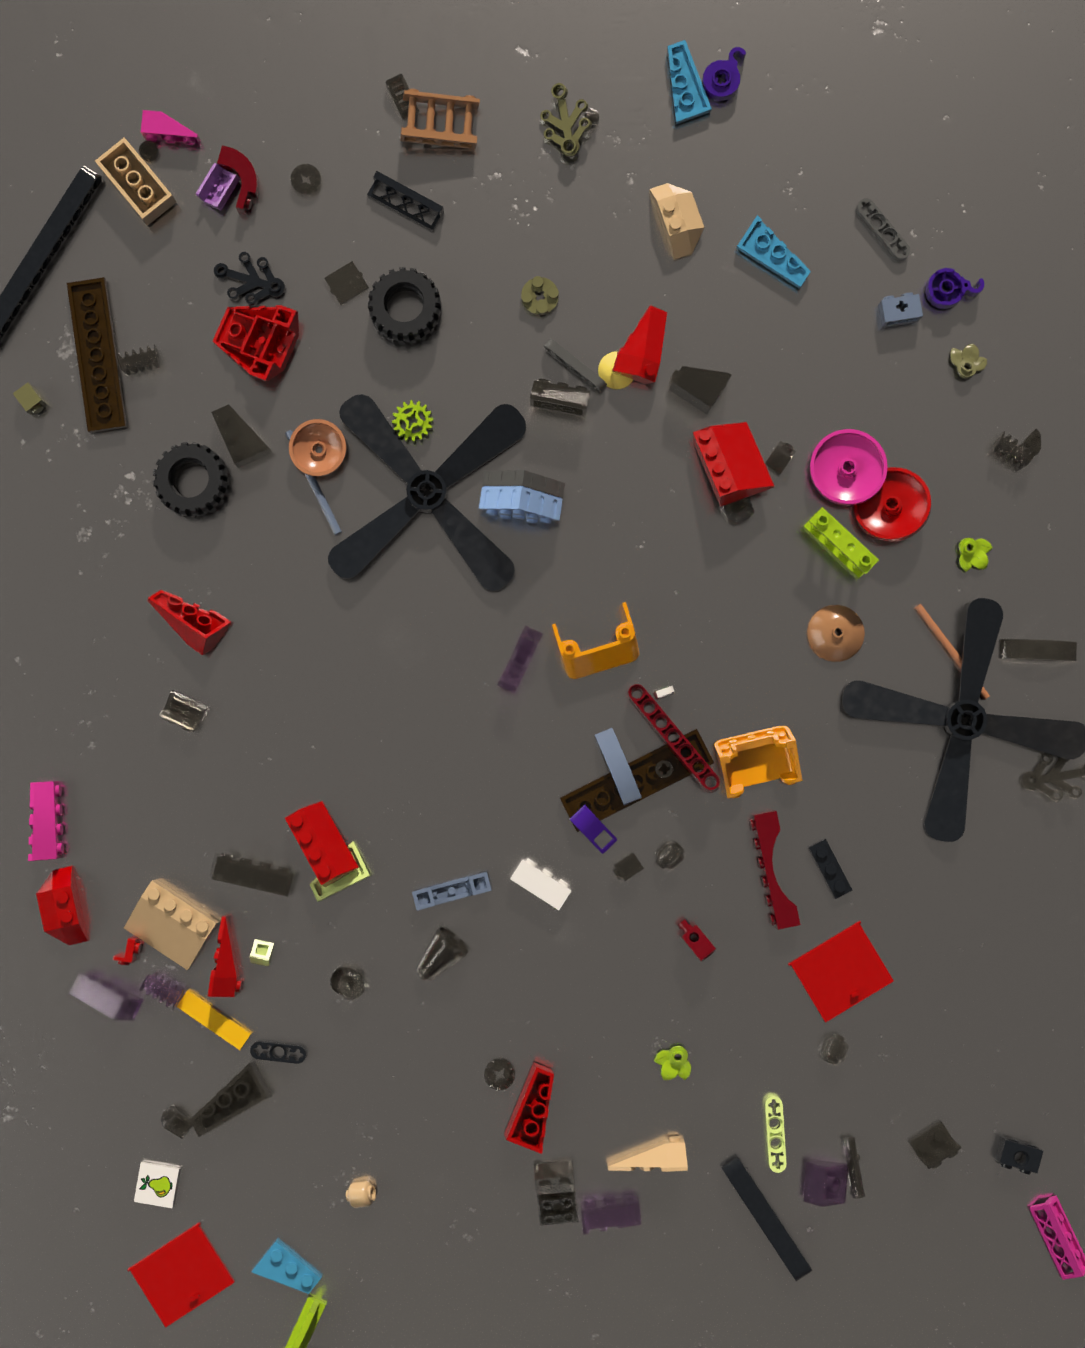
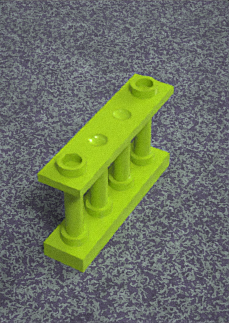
M823 507L803 526L813 538L857 579L863 574H867L879 561L876 556Z

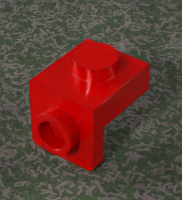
M128 938L125 955H114L113 960L118 961L120 965H129L136 961V956L141 951L139 938Z

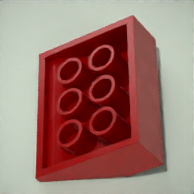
M747 422L714 425L693 432L694 446L720 507L774 488V483Z

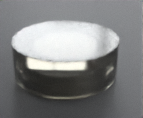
M144 141L139 146V154L144 160L153 161L158 157L159 149L154 142Z

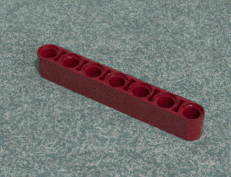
M632 685L628 691L631 703L699 785L708 793L716 792L720 785V780L716 773L642 685ZM634 691H641L643 695L636 699L632 696V693ZM647 705H652L655 710L652 713H646L644 708ZM659 720H665L667 725L664 728H659L656 723ZM675 734L679 736V740L676 743L670 742L668 739L670 735ZM689 749L692 754L690 757L685 758L681 755V751ZM701 764L704 770L702 772H695L693 766ZM708 779H714L716 785L710 788L706 786L705 782Z

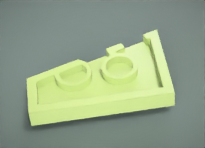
M354 841L348 845V848L359 868L327 887L322 886L316 877L309 885L317 902L370 877L369 871Z

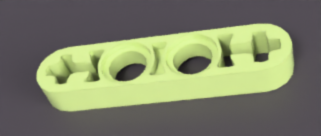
M769 1095L764 1101L768 1165L773 1172L780 1173L785 1170L787 1164L783 1104L778 1096ZM773 1099H775L776 1103H779L775 1106V1112H780V1115L773 1114L772 1107L768 1106L769 1103H772ZM772 1119L780 1121V1126L777 1129L770 1128L769 1123ZM775 1138L781 1140V1146L777 1149L771 1147V1141ZM771 1152H782V1154H778V1159L782 1162V1164H779V1168L772 1164V1162L776 1161L775 1154L771 1155Z

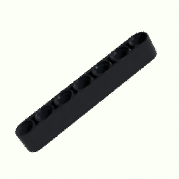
M736 1157L721 1167L795 1281L797 1282L812 1271L811 1267L740 1159Z

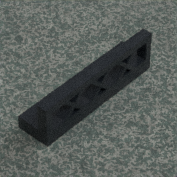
M376 171L373 176L374 183L367 196L421 226L434 231L444 214L443 206ZM379 185L385 189L387 195L379 197L373 193ZM390 197H401L403 204L396 206L391 204ZM416 205L420 213L412 215L408 213L406 207ZM431 213L436 216L432 225L424 221L423 215Z

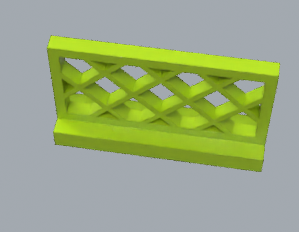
M310 1295L308 1296L285 1348H307L327 1303Z

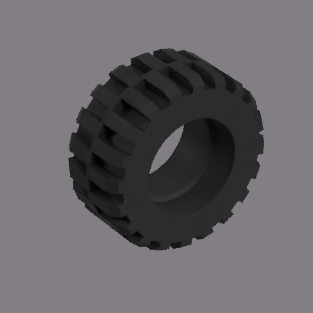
M399 267L400 271L391 269L388 275L385 276L383 273L379 277V282H374L372 285L373 290L369 292L368 309L373 325L383 337H387L393 343L398 341L399 344L405 345V342L415 344L418 339L423 341L428 333L431 335L434 332V327L438 326L440 322L439 317L442 313V304L439 291L435 287L431 278L428 279L427 275L422 271L418 273L414 268H410L409 271L405 267ZM412 291L421 297L423 309L415 319L400 322L394 320L389 315L387 304L390 298L398 292Z
M183 442L181 446L174 445L171 447V451H165L162 454L164 456L162 460L158 459L156 465H158L157 470L154 469L153 476H155L153 486L156 488L155 493L161 499V502L167 508L183 517L196 518L199 515L204 517L207 516L208 512L213 513L216 511L215 507L218 504L222 505L224 495H228L227 486L230 485L229 472L223 460L209 447L202 446L196 442H192V444ZM190 463H198L208 472V484L201 494L190 498L184 497L175 488V477L183 466Z

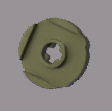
M536 276L523 286L521 300L525 310L535 316L547 315L557 307L559 291L551 280ZM541 292L544 293L543 296L545 297V299H540L539 301H537V296L535 294Z

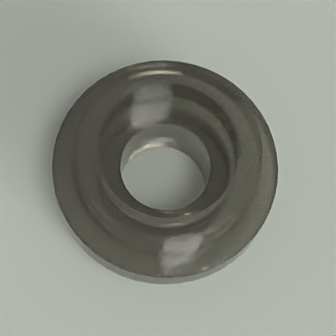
M589 108L588 112H585L584 117L591 121V128L599 123L598 110Z

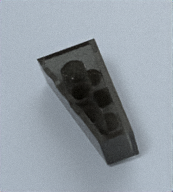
M223 852L222 854L215 853L210 871V877L213 880L287 897L294 876L288 867L279 866L274 868L267 862L260 861L258 864L252 862V859L245 857L238 859L233 857L232 854Z
M252 1062L245 1066L238 1075L190 1119L198 1137L208 1134L272 1097L255 1063Z

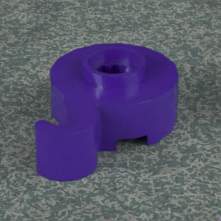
M733 48L729 53L728 61L717 60L706 67L702 78V85L709 99L719 102L727 99L730 100L736 95L740 85V73L737 68L738 62L734 57H738L743 61L746 55V51L743 48ZM718 79H723L725 83H718Z
M943 268L937 270L929 278L925 294L927 300L933 306L940 309H948L959 303L964 294L969 297L977 296L983 290L985 283L980 278L976 283L977 289H974L970 281L964 279L963 276L961 277L954 269ZM943 285L949 288L947 292L942 290Z

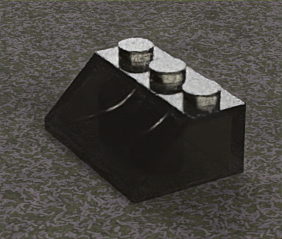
M546 379L534 380L530 395V406L586 417L590 391L583 386L573 388L568 387V384L562 382L552 384Z

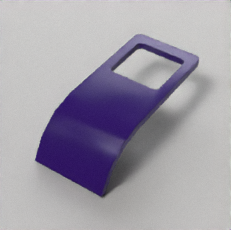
M586 805L570 818V821L602 854L617 841V838ZM605 830L612 837V840L601 849L594 842V839Z

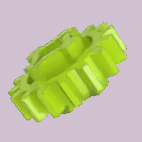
M410 400V405L403 402L404 407L397 406L398 413H393V417L396 420H392V424L397 425L393 429L395 432L400 431L398 434L399 438L405 436L406 442L409 438H412L413 443L416 441V438L422 441L423 434L429 436L427 429H433L429 424L434 422L433 418H429L432 413L431 411L426 412L427 405L421 407L420 401L416 405H414L412 400ZM420 412L425 416V421L420 419ZM415 417L417 423L414 422L410 427L409 420ZM400 421L406 424L405 431L402 429ZM422 429L419 432L414 433L415 430Z

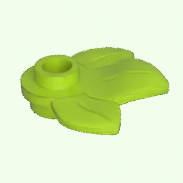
M973 538L962 539L958 546L961 553L959 558L960 567L965 572L972 566L978 569H986L988 566V556L986 553L992 550V545L982 538L976 540ZM968 544L971 545V548H970L969 551L967 550V545H968Z
M674 1046L670 1050H662L654 1059V1062L662 1065L661 1076L663 1080H671L677 1075L686 1080L691 1072V1064L687 1060V1050L682 1046ZM680 1054L682 1057L676 1058L675 1055Z

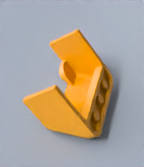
M626 602L621 604L626 622L621 623L616 628L617 641L580 652L578 644L573 640L561 642L556 623L552 624V630L563 666L569 678L579 679L634 662L638 658V643Z

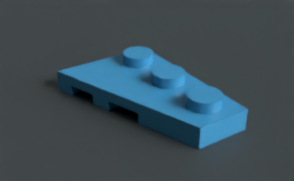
M278 1240L274 1242L251 1271L254 1274L307 1294L312 1291L322 1278L320 1274Z

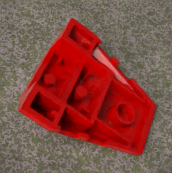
M276 305L275 307L259 306L256 308H250L249 306L227 307L213 342L251 376L268 382L284 371L299 338L298 311L282 305Z

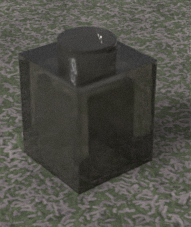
M633 852L613 864L615 866L613 872L619 880L623 878L624 881L644 869Z

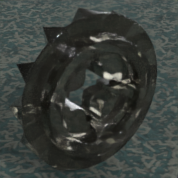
M301 164L292 171L290 179L296 191L309 195L311 192L317 191L321 184V176L316 167L310 164ZM301 174H302L303 176H305L306 178H307L308 176H311V177L309 178L311 184L306 183V182L302 183V182H303V179H302Z
M504 1059L491 1061L485 1068V1082L490 1088L498 1091L507 1089L513 1084L515 1079L514 1067ZM505 1068L503 1073L505 1079L499 1078L495 1082L496 1074L494 1071L500 1072Z

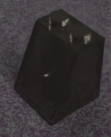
M682 366L680 370L676 369L669 381L671 384L669 390L708 414L732 375L726 372Z

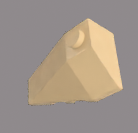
M679 1136L668 1137L669 1140H662L607 1162L608 1171H633L635 1167H639L640 1170L651 1171L655 1167H659L662 1172L688 1171L684 1139H680Z

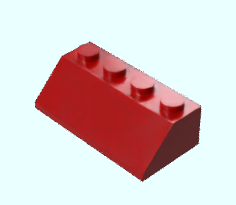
M323 801L303 807L285 817L288 826L322 886L327 887L359 868Z

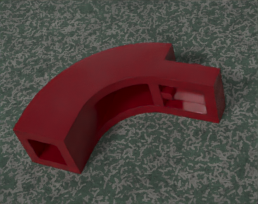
M222 145L217 164L224 170L240 177L242 185L236 209L238 213L246 215L247 209L250 210L252 206L251 197L259 198L260 184L253 165L244 154L236 149Z

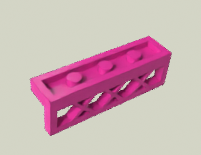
M1057 1195L1049 1197L1045 1203L1031 1205L1029 1209L1062 1279L1083 1277L1085 1275V1255ZM1044 1209L1048 1216L1047 1220L1041 1217L1037 1210ZM1047 1226L1055 1231V1238L1048 1234ZM1055 1245L1063 1248L1064 1256L1056 1251ZM1063 1264L1070 1265L1073 1272L1066 1273Z

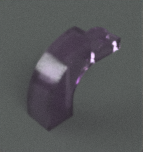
M525 626L497 684L498 686L513 693L516 692L543 633Z

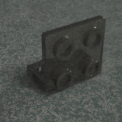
M942 1121L937 1122L908 1141L919 1160L928 1169L937 1168L944 1159L954 1157L958 1154V1150L961 1149V1146L951 1137Z

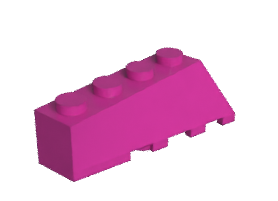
M59 781L30 783V809L33 810V814L30 815L29 825L33 829V833L29 837L28 845L32 847V854H28V861L59 859L64 854V844L61 843L63 824H60V816H62L63 809L62 805L59 804L62 788L59 785Z

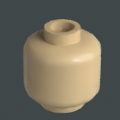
M369 1181L352 1182L349 1189L346 1190V1200L354 1208L368 1207L376 1199V1189Z

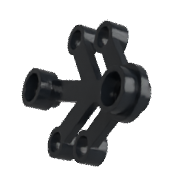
M241 252L239 260L244 264L249 275L230 270L224 263H219L214 267V274L219 280H225L229 277L245 282L244 285L238 288L231 287L228 289L227 295L231 300H237L240 295L258 286L265 288L256 294L248 293L245 300L247 304L253 306L257 301L269 295L279 297L285 291L284 282L273 276L269 268V262L265 257H260L257 260V266L263 270L267 280L259 278L251 263V257L247 252ZM244 255L248 256V259L246 261L242 260V257ZM266 261V265L260 266V262ZM224 268V272L218 273V269ZM274 284L279 285L278 289L273 290L272 286ZM232 291L237 292L236 296L234 297L230 296V293ZM253 296L255 297V300L253 302H249V297Z

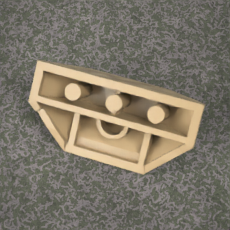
M668 183L650 189L649 191L674 260L692 255L705 228L692 192Z

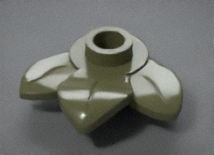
M968 344L963 351L952 348L950 351L951 363L957 367L958 375L962 378L972 377L975 372L984 370L987 365V359L979 357V349L975 344Z

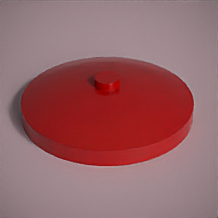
M889 467L887 468L886 479L878 493L864 503L853 505L855 518L862 530L875 539L888 542L905 540L919 532L926 524L931 512L930 491L922 478L914 472L904 468Z

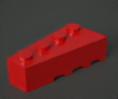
M533 1062L504 1133L507 1141L540 1154L543 1152L549 1101L551 1099L554 1079L552 1069Z

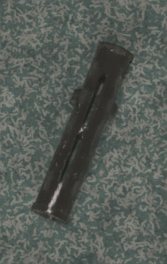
M847 1137L843 1139L846 1153L844 1158L848 1164L853 1198H863L865 1193L859 1166L860 1155L857 1154L855 1137Z

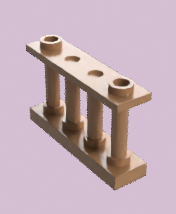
M417 89L404 90L403 101H409L407 126L401 128L400 141L475 150L477 136H473L471 133L473 109H478L480 99L471 95L460 97L419 92ZM416 102L428 103L427 122L424 130L416 129L415 127ZM435 104L447 106L445 131L438 132L434 129ZM454 107L465 108L464 133L456 134L452 131Z

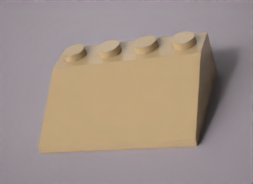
M156 879L150 882L142 894L124 929L186 970H189L220 921Z

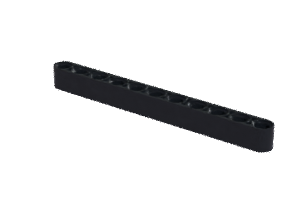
M83 166L78 171L0 295V342L102 181L101 175L86 166Z

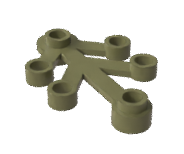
M556 83L552 87L551 93L558 100L561 120L553 116L549 110L542 111L540 117L545 123H551L564 132L565 139L558 136L552 128H547L544 131V137L548 141H554L559 144L565 156L573 157L579 152V140L583 133L592 126L591 121L584 117L579 121V127L572 136L571 129L581 113L587 111L588 103L583 99L578 100L575 109L569 117L566 103L568 89L562 83ZM563 90V94L559 96V91ZM581 103H584V104H585L584 107H583L582 109H580V108H579L580 104H581ZM546 114H549L548 119H544ZM588 121V125L583 127V123ZM549 132L553 133L551 137H548ZM573 145V149L569 151V146Z

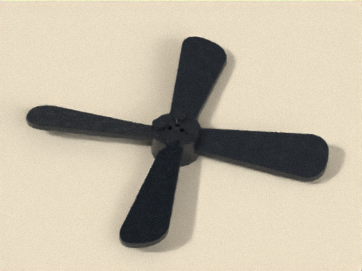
M363 394L355 395L345 401L339 411L342 422L407 483V497L334 546L328 555V563L331 569L344 579L357 576L420 511L434 515L482 587L489 591H499L504 588L514 576L513 562L447 500V488L522 439L526 432V421L521 413L509 404L497 406L434 472L430 470L422 471L378 406L369 396Z
M975 599L968 605L966 610L958 701L951 703L947 707L864 681L850 682L843 692L842 707L853 718L944 726L951 735L924 820L926 833L931 838L939 841L954 842L961 838L965 831L972 739L985 734L1064 759H1076L1085 752V725L1080 722L986 714L985 709L978 703L1003 620L1001 606L991 599Z

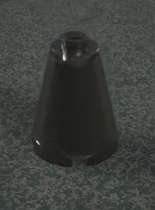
M440 927L435 932L417 966V974L421 979H434L464 958L469 952L465 943L461 939L457 941L454 938L456 934L448 928Z

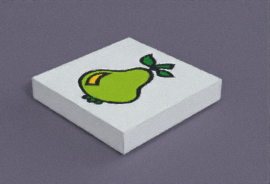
M141 1162L134 1202L173 1208L180 1168Z

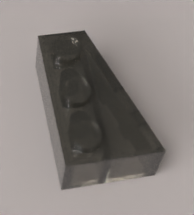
M229 404L211 412L232 460L238 468L273 453Z

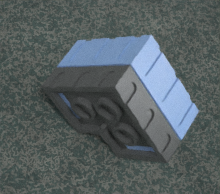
M526 470L484 471L479 509L485 510L486 514L494 516L499 514L500 518L509 520L511 516L521 520L527 518L526 522L538 523L540 521L551 524V521H560L563 501L561 498H563L565 488L564 482Z

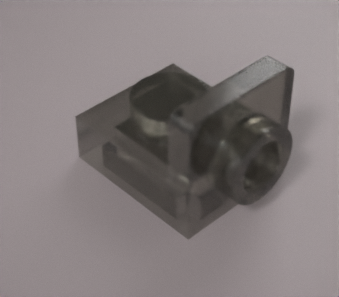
M174 1105L166 1109L161 1116L163 1127L183 1139L194 1124L192 1119L179 1112Z

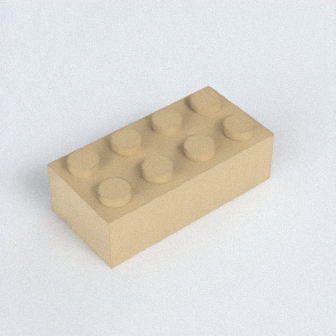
M125 137L95 160L99 168L147 226L176 203L173 195Z

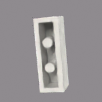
M529 858L527 860L522 859L510 879L557 910H560L572 891L569 889L570 884L562 879L559 881L552 878L554 874L545 868L541 871L536 867L537 863Z

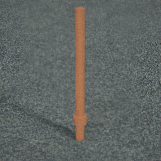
M919 604L915 607L916 611L961 669V656L925 608ZM982 687L980 696L983 698V700H985L990 695L985 690V688Z

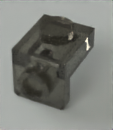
M780 441L765 464L781 474L796 451L793 450V446L789 443Z

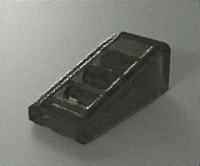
M399 74L386 80L385 83L403 120L408 117V109L403 111L402 108L408 106L409 101L399 103L403 99L404 93L397 96L395 94L402 90H408L409 87L403 75Z

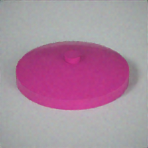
M854 429L838 430L824 437L814 449L810 460V476L815 488L824 498L839 505L851 506L868 501L881 489L887 475V458L881 445L869 434Z

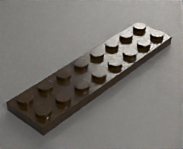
M102 277L67 283L87 431L93 433L126 428L127 423L106 279Z
M695 729L685 734L684 736L709 766L714 764L698 730ZM677 738V739H675V740H673V741H671V742H672V743H676V742L679 740V738ZM665 744L628 763L641 794V799L624 805L612 775L608 773L560 797V800L569 818L586 805L601 821L691 774ZM689 749L681 751V755L685 758L690 757L692 754ZM701 764L693 766L695 772L704 769ZM573 824L576 832H579L580 830Z

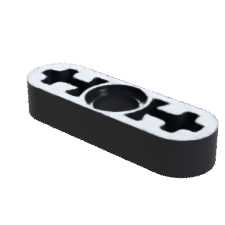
M259 1040L250 1048L252 1057L259 1060L299 1064L307 1057L306 1048L297 1044ZM261 1045L262 1049L267 1050L271 1046L270 1056H267L268 1052H262L258 1055V1051H255V1048ZM275 1047L283 1048L284 1055L282 1057L274 1055ZM288 1048H291L289 1052L294 1053L299 1049L300 1053L303 1054L299 1059H296V1055H289V1059L286 1058Z

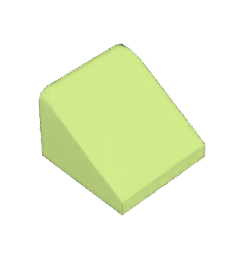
M254 940L250 962L269 966L274 943Z

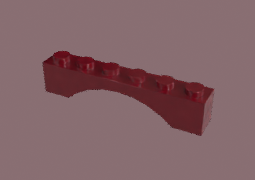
M773 810L754 814L750 820L751 830L756 833L754 845L755 849L760 852L758 864L759 868H763L764 871L762 883L763 887H767L768 890L766 902L767 906L772 909V914H770L771 925L775 926L777 930L799 926L801 924L797 906L782 892L773 871V848L781 830L777 811Z

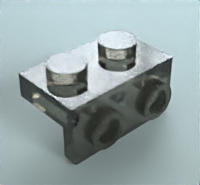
M172 690L165 708L160 712L159 716L169 723L181 726L185 731L194 732L201 725L207 706Z

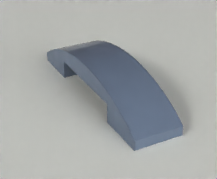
M613 728L595 734L623 804L626 805L641 799V794Z
M483 872L413 891L412 895L416 910L418 911L492 890L488 874Z

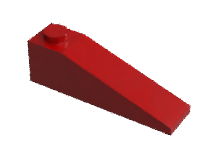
M652 305L648 307L634 332L629 335L625 345L618 351L612 369L613 372L643 384L655 383L661 362L667 318L666 311Z
M163 590L156 592L148 597L147 600L185 643L201 655L213 649L231 625V621L218 612L203 610L196 603L193 605L185 603L182 598Z
M224 915L221 918L217 938L220 948L217 947L214 954V960L217 965L214 967V970H211L208 997H235L238 992H241L242 981H239L240 973L229 915Z

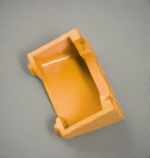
M777 726L718 740L714 744L727 798L740 797L744 793V787L776 779H781L787 785H794L802 781L796 740L787 726Z

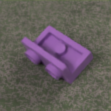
M214 163L196 192V196L205 204L221 211L240 178Z

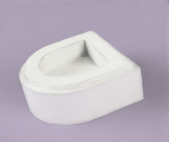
M670 686L653 694L655 699H660L674 694L675 691L673 686Z

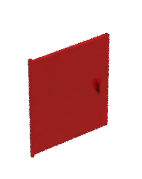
M861 921L788 964L789 967L792 966L825 1023L894 982L861 927Z
M200 1222L127 1269L128 1272L132 1273L165 1328L234 1283L233 1278L202 1231Z

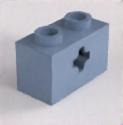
M910 292L902 294V297L894 298L893 295L884 297L878 304L882 327L919 321L923 317L919 294L913 295ZM899 306L901 309L904 308V310L901 312V310L897 309V307Z

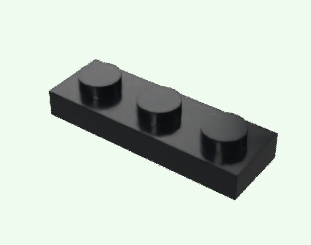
M823 839L809 846L808 849L834 899L853 891L827 840Z

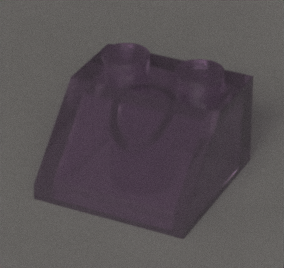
M828 1161L807 1162L803 1201L821 1207L844 1204L846 1202L849 1164Z

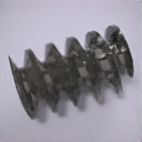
M155 344L154 350L147 346V352H144L142 347H140L139 354L132 349L131 356L125 351L123 358L120 353H117L120 368L127 376L131 374V371L137 374L138 369L141 372H145L146 368L152 370L153 365L156 369L160 368V355Z
M1003 431L993 445V453L1000 450V458L1006 454V461L1008 462L1010 459H1013V466L1019 462V470H1021L1031 462L1036 454V450L1030 453L1031 447L1028 446L1024 449L1025 444L1023 442L1017 445L1018 439L1015 438L1011 441L1012 436L1008 434L1004 437L1005 431Z

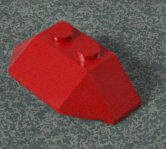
M73 866L55 869L36 893L44 932L67 945L87 942L89 940Z

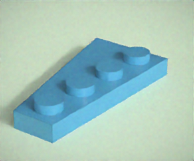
M686 40L669 45L667 52L676 124L709 113L712 108Z
M758 215L736 247L799 289L811 272L787 248V245L775 236L774 232L762 222Z

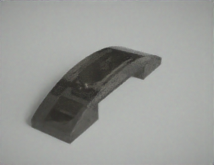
M1029 639L999 640V659L1076 661L1077 642Z

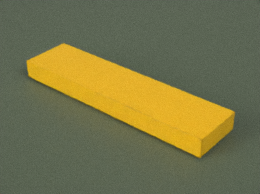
M190 990L186 991L176 1006L238 1050H241L252 1034Z

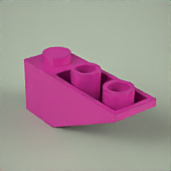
M143 110L141 134L147 141L157 142V140H165V142L171 144L176 142H183L187 145L201 144L198 134L165 113Z

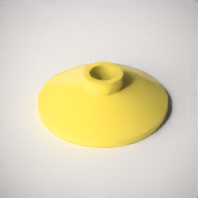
M611 352L605 355L598 367L599 377L611 389H623L633 381V379L612 371L618 352Z

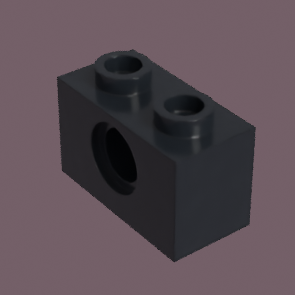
M1001 1136L995 1159L1004 1168L1012 1169L1013 1166L1019 1168L1020 1172L1028 1175L1031 1172L1038 1174L1043 1150L1037 1146ZM1022 1152V1158L1019 1161H1015V1155Z

